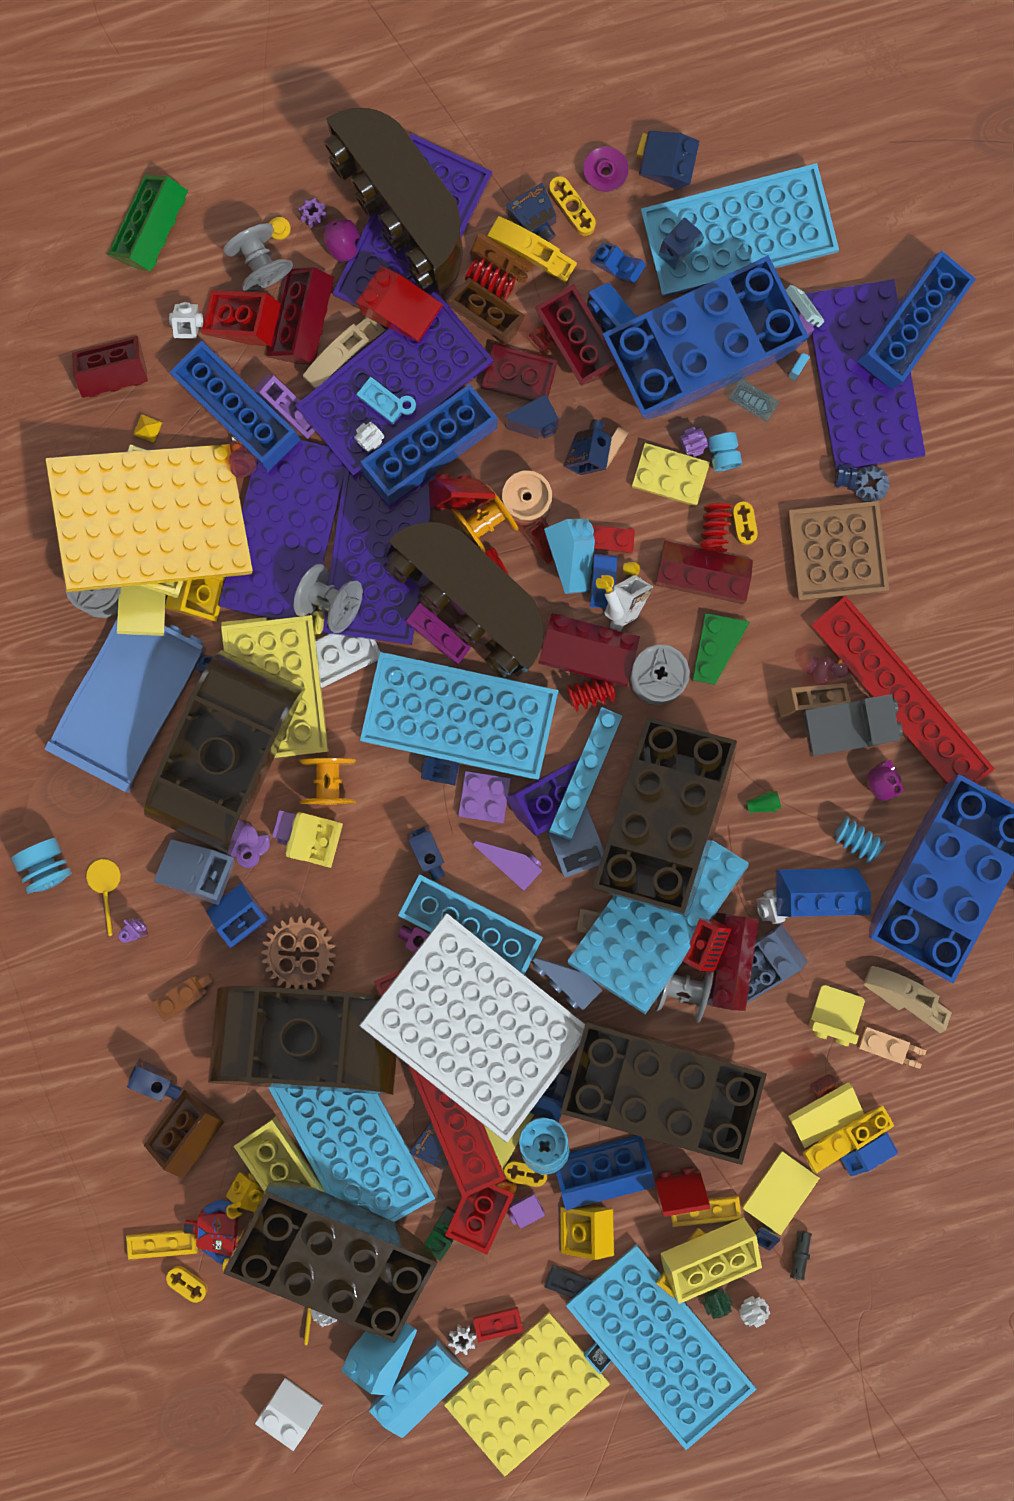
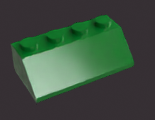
M144 174L107 255L138 270L151 272L157 263V257L161 248L167 242V235L170 229L176 223V216L185 203L188 190L168 176Z

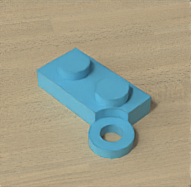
M372 377L368 379L356 394L359 399L392 424L395 423L401 413L409 415L416 409V402L412 397L403 396L399 399ZM404 402H410L411 407L404 409L402 406Z

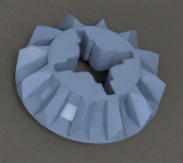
M874 465L863 467L857 472L854 486L856 495L867 502L882 499L887 494L890 486L888 475L882 468L875 467ZM868 476L871 480L879 479L875 485L876 489H873L871 486L863 487L869 481Z

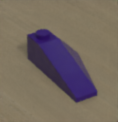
M580 757L506 797L516 818L535 836L551 828Z

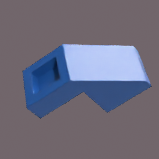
M603 242L591 259L594 265L619 280L634 284L646 266L642 259L626 256L617 245Z
M594 554L590 607H607L606 590L597 588L596 579L601 578V575H609L614 579L612 589L616 585L617 556Z
M888 1132L860 1149L852 1150L840 1159L851 1177L872 1170L895 1156L898 1150Z

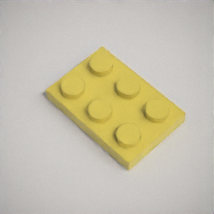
M645 443L632 488L697 507L710 462Z

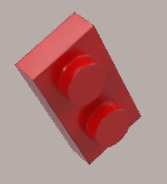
M593 526L594 550L633 553L635 529Z
M518 1307L473 1317L478 1342L523 1332Z

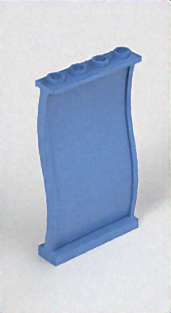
M117 617L104 645L76 690L44 750L118 789L130 793L134 785L133 782L149 750L182 695L206 648L201 645L202 640L193 635H190L189 638L181 635L183 630L172 624L169 628L164 626V636L117 634Z

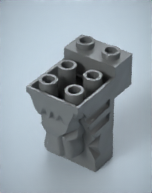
M892 694L803 711L802 715L810 757L900 741L903 730L901 723L897 722L896 713H898L897 700L893 699Z

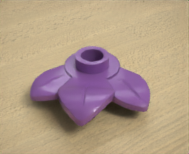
M244 824L230 856L237 858L238 863L244 868L254 867L259 862L260 856L266 853L270 847L269 835L258 836L251 824ZM246 853L252 854L250 859H244V855Z

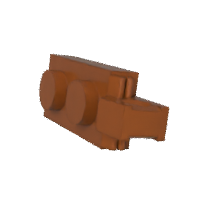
M210 973L201 979L195 975L152 1004L162 1020L166 1022L204 997V994L207 993L205 987L215 980Z

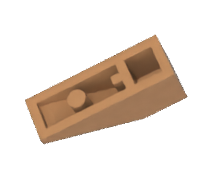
M847 683L790 688L776 695L780 717L802 715V712L805 710L851 702Z

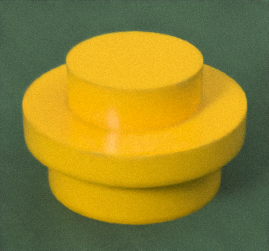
M276 217L269 222L274 228L272 238L283 240L289 236L291 227L285 218Z

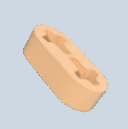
M621 427L617 428L611 438L606 469L629 433Z

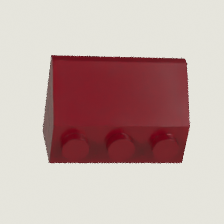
M138 336L72 352L73 376L82 398L96 397L100 393L115 392L121 388L131 385L138 386L148 381L147 368Z

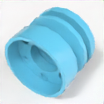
M56 838L40 842L11 857L17 872L26 870L29 872L28 875L21 879L22 884L30 881L34 882L25 888L27 894L42 892L52 888L72 874L70 868L59 871V868L67 864L66 860L56 862L54 860L62 852Z
M540 1118L533 1120L525 1126L521 1132L519 1144L522 1158L527 1167L535 1173L544 1175L560 1170L567 1162L570 1151L567 1133L562 1125L552 1119ZM542 1145H543L544 1147H547V1146L549 1145V1152H548V1153H547L546 1151H543V1152L541 1153V1146H542Z

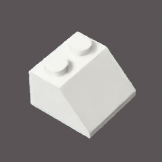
M284 1378L258 1416L255 1424L294 1451L323 1404L293 1382Z

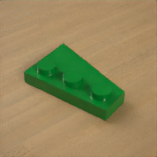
M705 613L692 681L716 684L748 627L749 621Z

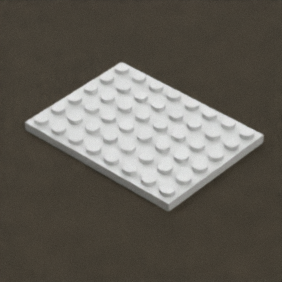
M446 913L359 1026L503 1141L508 1142L580 1045L585 1024Z

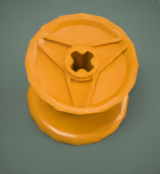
M496 493L495 499L491 500L481 509L476 508V512L466 520L455 508L451 509L454 518L466 536L484 553L486 551L479 538L488 531L493 532V527L503 520L513 531L519 530L513 517Z
M299 759L301 764L316 765V780H313V783H316V798L301 799L299 804L337 805L356 803L351 798H339V783H342V780L339 779V765L354 764L356 759Z

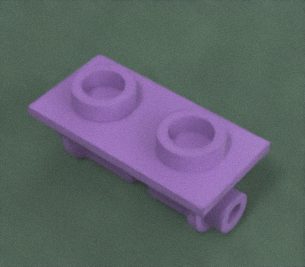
M130 918L124 920L127 925L119 932L118 938L121 942L127 943L148 936L149 933L146 931L147 926L139 918L137 920Z

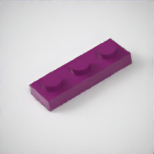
M421 603L416 605L404 621L455 664H459L471 649L445 623Z

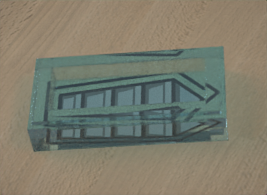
M743 379L739 380L729 397L730 401L765 422L769 420L780 402Z

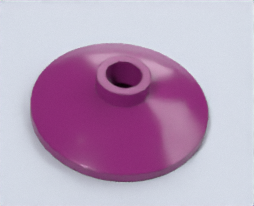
M597 148L587 156L584 162L585 179L596 190L602 192L614 191L621 187L627 179L628 162L625 156L615 148ZM607 169L610 173L603 175L601 171Z

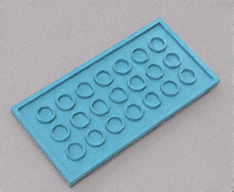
M817 163L641 208L662 297L700 288L769 255L774 267L779 268L839 252ZM683 218H687L702 232L704 239L674 270L658 256L665 237Z
M380 652L360 741L539 780L558 690Z
M712 840L695 898L686 916L613 896L568 959V964L646 1015L690 949L689 943L699 918L708 920L713 918L749 866V863Z
M268 1087L327 1194L393 1222L436 1198L413 1155L409 1153L410 1150L379 1094Z
M635 1244L575 1297L566 1303V1307L684 1449L687 1450L757 1389L685 1302L678 1304L676 1298L673 1299L655 1284L657 1279L660 1278L661 1273L638 1245Z

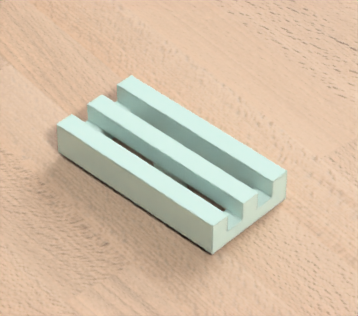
M790 285L786 292L806 321L820 327L824 323L820 313L804 291Z

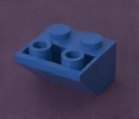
M609 282L589 292L587 306L593 317L601 322V328L604 333L637 318Z
M240 883L222 897L219 905L213 904L206 910L215 929L230 948L236 946L270 919L243 883Z

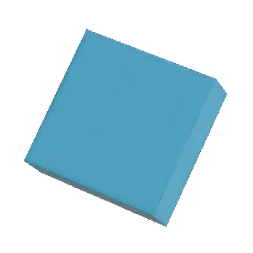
M801 353L788 374L790 379L794 381L797 379L810 356Z

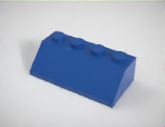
M858 868L776 870L777 916L871 915V891Z
M637 1135L570 1152L565 1165L556 1172L566 1210L655 1187L643 1138Z

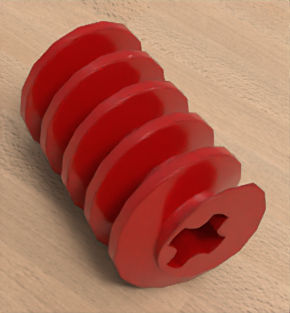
M482 258L479 262L476 259L470 266L465 280L473 278L475 282L485 289L488 288V291L493 294L496 292L495 295L497 297L503 298V301H506L515 286L516 277L508 281V272L500 276V267L492 271V262L484 266L485 258Z
M717 502L704 506V511L707 513L703 515V520L706 522L702 524V529L706 531L701 533V537L705 539L700 542L702 548L714 552L728 551L722 545L729 543L723 536L730 535V532L724 530V527L731 526V523L725 521V518L732 517L731 513L726 512V509L733 508L732 504Z
M592 678L591 685L586 680H583L582 688L575 682L573 690L566 684L570 705L574 707L576 712L579 711L580 704L586 710L588 709L589 702L594 707H597V700H600L603 705L606 704V698H609L612 703L615 701L616 695L613 683L600 680V683H598L595 678Z

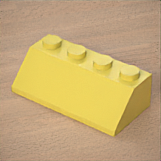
M276 1116L234 1145V1148L264 1192L270 1183L279 1180L302 1183L325 1192L319 1179Z
M745 1218L731 1222L660 1253L664 1272L678 1304L762 1268L757 1236Z

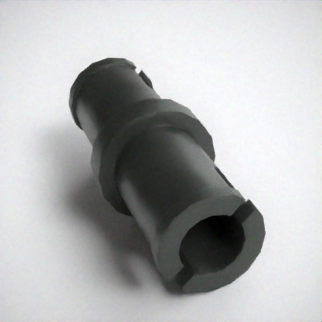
M798 1230L795 1251H792L791 1255L793 1256L790 1278L805 1280L807 1260H810V1254L808 1253L812 1233Z

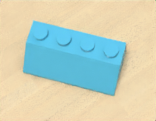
M437 1338L397 1377L389 1396L379 1395L371 1402L369 1412L385 1429L403 1438L469 1374V1371Z

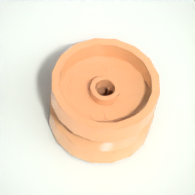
M521 471L513 474L506 481L502 493V503L516 523L520 525H533L539 523L547 516L552 503V490L549 482L541 474L534 471ZM526 495H530V500L528 501L524 500L523 498H525Z

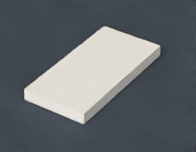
M327 634L317 639L316 647L321 688L378 661L381 651L376 641L335 634Z

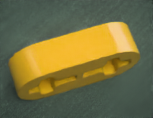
M739 502L732 511L735 534L740 544L748 546L756 540L758 534L754 509L748 502ZM741 507L749 511L745 516L746 522H743L742 515L737 514ZM745 525H747V531L753 534L749 540L741 537Z
M511 1160L504 1167V1174L507 1180L513 1183L539 1187L547 1180L546 1174L543 1178H539L538 1181H534L533 1176L527 1175V1172H535L528 1168L524 1161ZM513 1165H516L519 1171H524V1174L517 1173L515 1177H512L508 1169H512Z
M175 1266L168 1272L166 1281L172 1289L191 1302L197 1303L204 1299L208 1288L203 1280L182 1266ZM178 1272H180L182 1274L181 1279L185 1281L186 1284L180 1280L177 1283L174 1282V1276L172 1275V1273L176 1275ZM188 1284L193 1288H196L197 1285L200 1286V1293L202 1295L197 1294L196 1296H194L192 1294L193 1289L190 1288Z

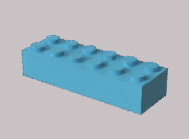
M419 874L398 915L432 932L447 913L523 975L543 939V936Z

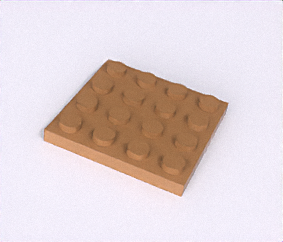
M879 501L788 511L798 601L889 591Z

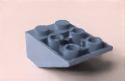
M586 805L571 841L549 832L550 828L546 830L564 878L600 865L604 850Z
M171 839L154 882L219 905L235 861L233 857L217 851Z
M782 924L756 940L747 1003L801 971L808 962Z
M537 956L532 958L534 962L533 968L542 977L547 974L551 978L549 981L550 985L559 993L563 990L567 994L566 1000L575 1009L580 1007L584 1010L602 991L601 987L594 980L573 967Z

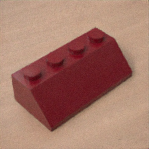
M315 267L291 269L284 277L278 301L281 303L272 343L271 346H268L266 357L300 365L312 364L318 354L320 337L323 332L325 315L328 310L327 306L333 289L334 276Z
M574 284L535 307L581 386L599 380L618 369L602 335L601 328Z
M664 541L655 585L744 604L747 601L753 560Z
M552 613L538 663L627 687L640 636Z
M716 912L715 920L732 930L717 967L713 972L707 1005L734 1011H746L759 919Z

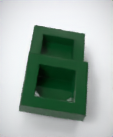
M449 1206L446 1207L424 1242L439 1261L442 1260L453 1243V1239L445 1236L455 1213V1210Z

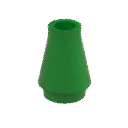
M770 790L753 799L746 800L750 814L776 812V810L782 809L778 791L772 792Z

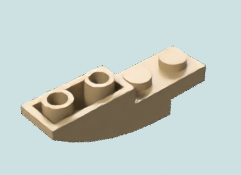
M365 318L357 326L351 325L319 355L303 374V378L316 389L381 336L385 329L379 323L369 318Z
M876 966L869 967L863 983L864 986L897 1010L905 1007L939 1033L946 1031L952 1012L938 1003L940 996L898 973Z

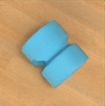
M735 432L723 433L707 439L709 451L714 454V457L711 458L714 471L730 470L743 464L741 453L736 450L739 444Z

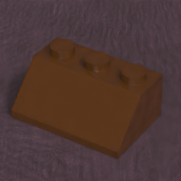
M468 278L446 302L460 316H463L505 346L517 334L525 317L524 314L471 278Z
M184 1090L144 1144V1147L163 1170L184 1178L224 1124V1121L213 1109L187 1090Z

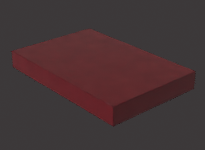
M495 343L492 344L490 356L494 362L486 368L481 388L529 401H534L544 395L549 397L558 360Z

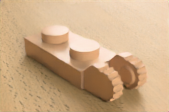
M866 1026L858 1046L861 1050L919 1069L921 1068V1063L905 1058L909 1049L919 1055H925L927 1051L911 1045L910 1042Z

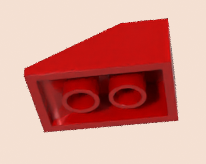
M383 266L379 267L356 302L364 317L417 342H420L443 307L441 302L409 280Z
M211 290L201 333L249 345L271 346L281 303L267 293Z
M442 474L437 475L435 479L429 482L430 509L451 510L455 508L456 510H474L496 498L495 493L481 480L471 479L469 475L458 476V479L450 478V475Z
M693 1166L681 1168V1172L672 1173L671 1170L659 1172L658 1176H654L657 1201L664 1217L711 1209L699 1169H695Z
M506 1179L465 1198L461 1197L445 1236L488 1255L514 1197L517 1184Z

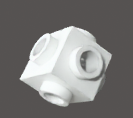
M187 302L175 304L173 313L169 314L170 327H173L174 338H197L199 327H203V315L198 311V304Z
M776 889L765 891L763 897L756 899L758 905L757 912L762 921H771L772 924L784 922L787 917L777 916Z

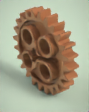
M299 916L298 922H295L294 918L290 917L289 924L282 920V928L274 925L273 929L276 933H267L271 940L263 942L268 949L261 951L262 954L268 957L262 960V963H269L270 965L265 969V972L273 971L270 979L278 977V986L286 982V988L294 985L295 989H299L300 985H303V988L308 990L309 983L313 987L317 986L316 979L324 982L325 979L322 974H331L327 967L335 965L334 962L330 961V958L337 956V954L330 952V949L336 947V944H329L328 941L333 936L326 937L324 935L327 928L320 930V922L313 926L312 918H309L304 923L303 916ZM285 935H290L294 939V944L291 948L283 945L282 940ZM308 936H312L317 940V946L314 949H309L305 945V940ZM299 947L301 952H318L319 956H302L298 960L297 955H280L279 951L294 952ZM284 958L290 959L293 963L290 971L284 970L281 966ZM307 959L313 960L316 964L313 972H309L304 968V962Z

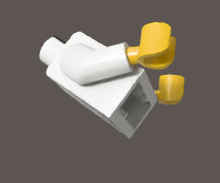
M636 562L624 563V574L632 575V577L615 585L613 589V577L601 575V578L596 579L597 588L606 590L605 597L608 605L605 615L612 619L609 624L611 629L621 631L624 625L635 620L653 589V586L642 580L641 577H638L640 566Z

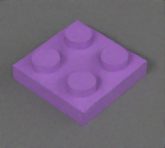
M466 771L459 817L504 824L507 805L506 797L508 796L511 778Z

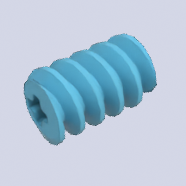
M846 816L834 833L837 836L835 843L838 844L843 840L844 849L851 845L850 853L853 854L859 850L858 858L861 859L867 855L866 863L869 864L879 855L886 841L880 843L881 839L879 836L872 839L873 832L868 831L864 834L865 827L860 826L857 828L856 821L849 824V817Z

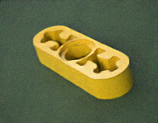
M561 176L553 178L549 186L550 195L578 234L582 236L591 235L596 225L594 216L566 178ZM556 184L559 186L564 185L563 192L567 197L563 201H561L563 199L561 191H555ZM569 201H575L578 203L579 208L575 212H570L567 210L566 204ZM582 211L584 212L581 216L585 222L590 221L589 229L586 227L581 228L582 221L578 216Z

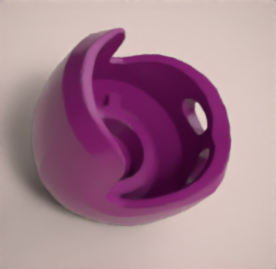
M336 219L326 224L324 242L332 258L343 262L356 256L357 247L355 240L360 238V233L355 224L348 219Z
M886 760L875 766L866 777L869 790L881 801L896 797L904 790L901 784V777L891 760ZM898 786V790L894 791V788Z

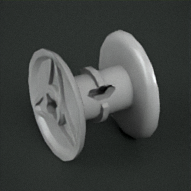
M265 223L250 227L230 239L223 248L226 256L237 257L244 255L246 258L245 264L252 269L253 272L242 284L245 292L258 291L278 282L293 267L292 261L287 259L272 261L269 256L271 251L264 246V243L271 238L274 232L272 224Z
M316 564L307 571L297 587L294 597L295 613L300 617L309 616L319 607V610L322 612H328L329 629L335 634L341 633L351 624L359 610L363 594L362 585L359 581L353 580L347 582L338 591L334 589V585L328 586V569L323 564Z
M121 587L66 592L67 598L76 608L93 617L107 618L118 613V599Z
M658 644L646 648L638 655L634 661L629 680L632 690L639 699L648 704L662 705L673 701L684 691L689 682L690 669L686 658L679 650L669 645ZM657 671H661V676H663L660 680L657 679Z
M706 971L702 982L690 979V975L687 974L685 977L673 974L657 997L655 1010L660 1011L667 996L679 999V1003L684 1001L696 1004L694 1017L695 1021L699 1023L707 1005L714 971ZM685 992L690 997L685 998L678 996L676 993Z

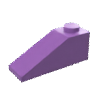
M265 375L253 391L291 427L308 439L315 430L296 408L295 405L300 400L274 375Z
M475 841L473 844L522 890H525L542 872V869L539 868L542 863L533 855L528 858L524 854Z

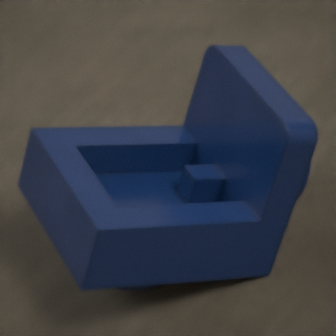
M425 757L421 766V779L455 786L459 763Z

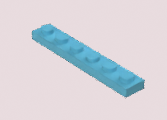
M601 707L549 832L571 841L622 715Z

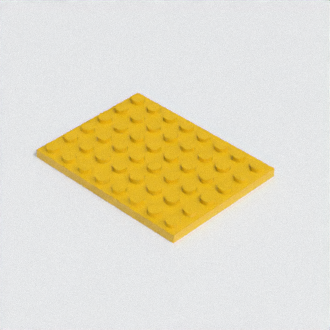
M230 444L46 458L45 464L66 592L252 574L253 570Z

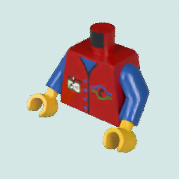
M218 1199L201 1210L198 1215V1221H185L184 1234L197 1235L196 1247L202 1249L205 1254L222 1265L224 1271L230 1256L237 1246L238 1219L242 1212H239L241 1202L232 1203Z

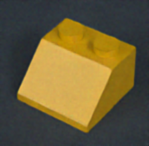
M226 577L183 581L178 598L168 595L165 609L217 622L220 610L219 603Z
M565 1206L560 1207L561 1254L593 1260L614 1256L612 1208L581 1206L566 1210Z

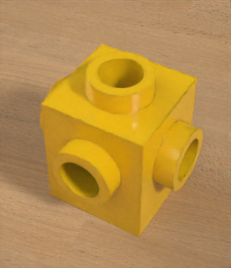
M239 1172L226 1197L233 1203L241 1202L239 1208L254 1212L264 1191L251 1172L249 1174Z

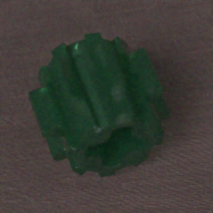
M723 1288L715 1289L704 1295L705 1301L703 1305L707 1314L711 1315L713 1319L721 1318L732 1312L730 1306L733 1303L728 1292L724 1293Z

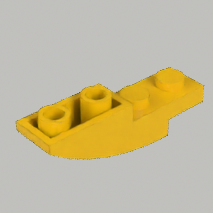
M498 216L487 235L519 255L518 257L526 258L564 284L577 265V262L561 253L560 249L500 216Z
M880 1106L822 1138L818 1143L802 1153L813 1173H818L852 1150L860 1149L895 1125L884 1106Z

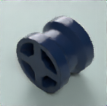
M838 465L834 487L840 488L844 486L848 490H853L857 478V468L847 469L843 465Z

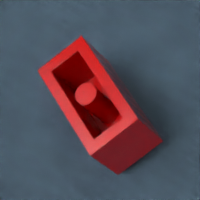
M699 918L689 943L691 947L683 962L700 971H715L732 929L714 919Z

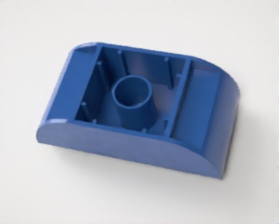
M769 255L602 334L643 419H652L671 413L750 376L790 354L809 338Z
M960 774L953 777L929 808L887 885L872 917L869 927V938L947 981L954 983L1014 871V804Z

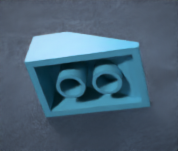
M566 519L545 528L544 530L565 594L590 591L595 545L592 524L588 519Z
M405 1322L395 1342L365 1331L350 1349L341 1372L370 1394L389 1396L417 1330Z

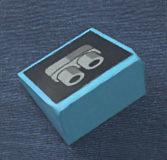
M596 1342L584 1352V1357L599 1374L611 1362L610 1358Z

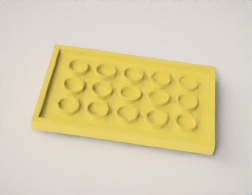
M313 616L221 626L225 652L305 688L275 758L329 752Z
M549 1311L444 1403V1406L505 1477L606 1389L610 1382L603 1373L599 1374L584 1357V1351Z

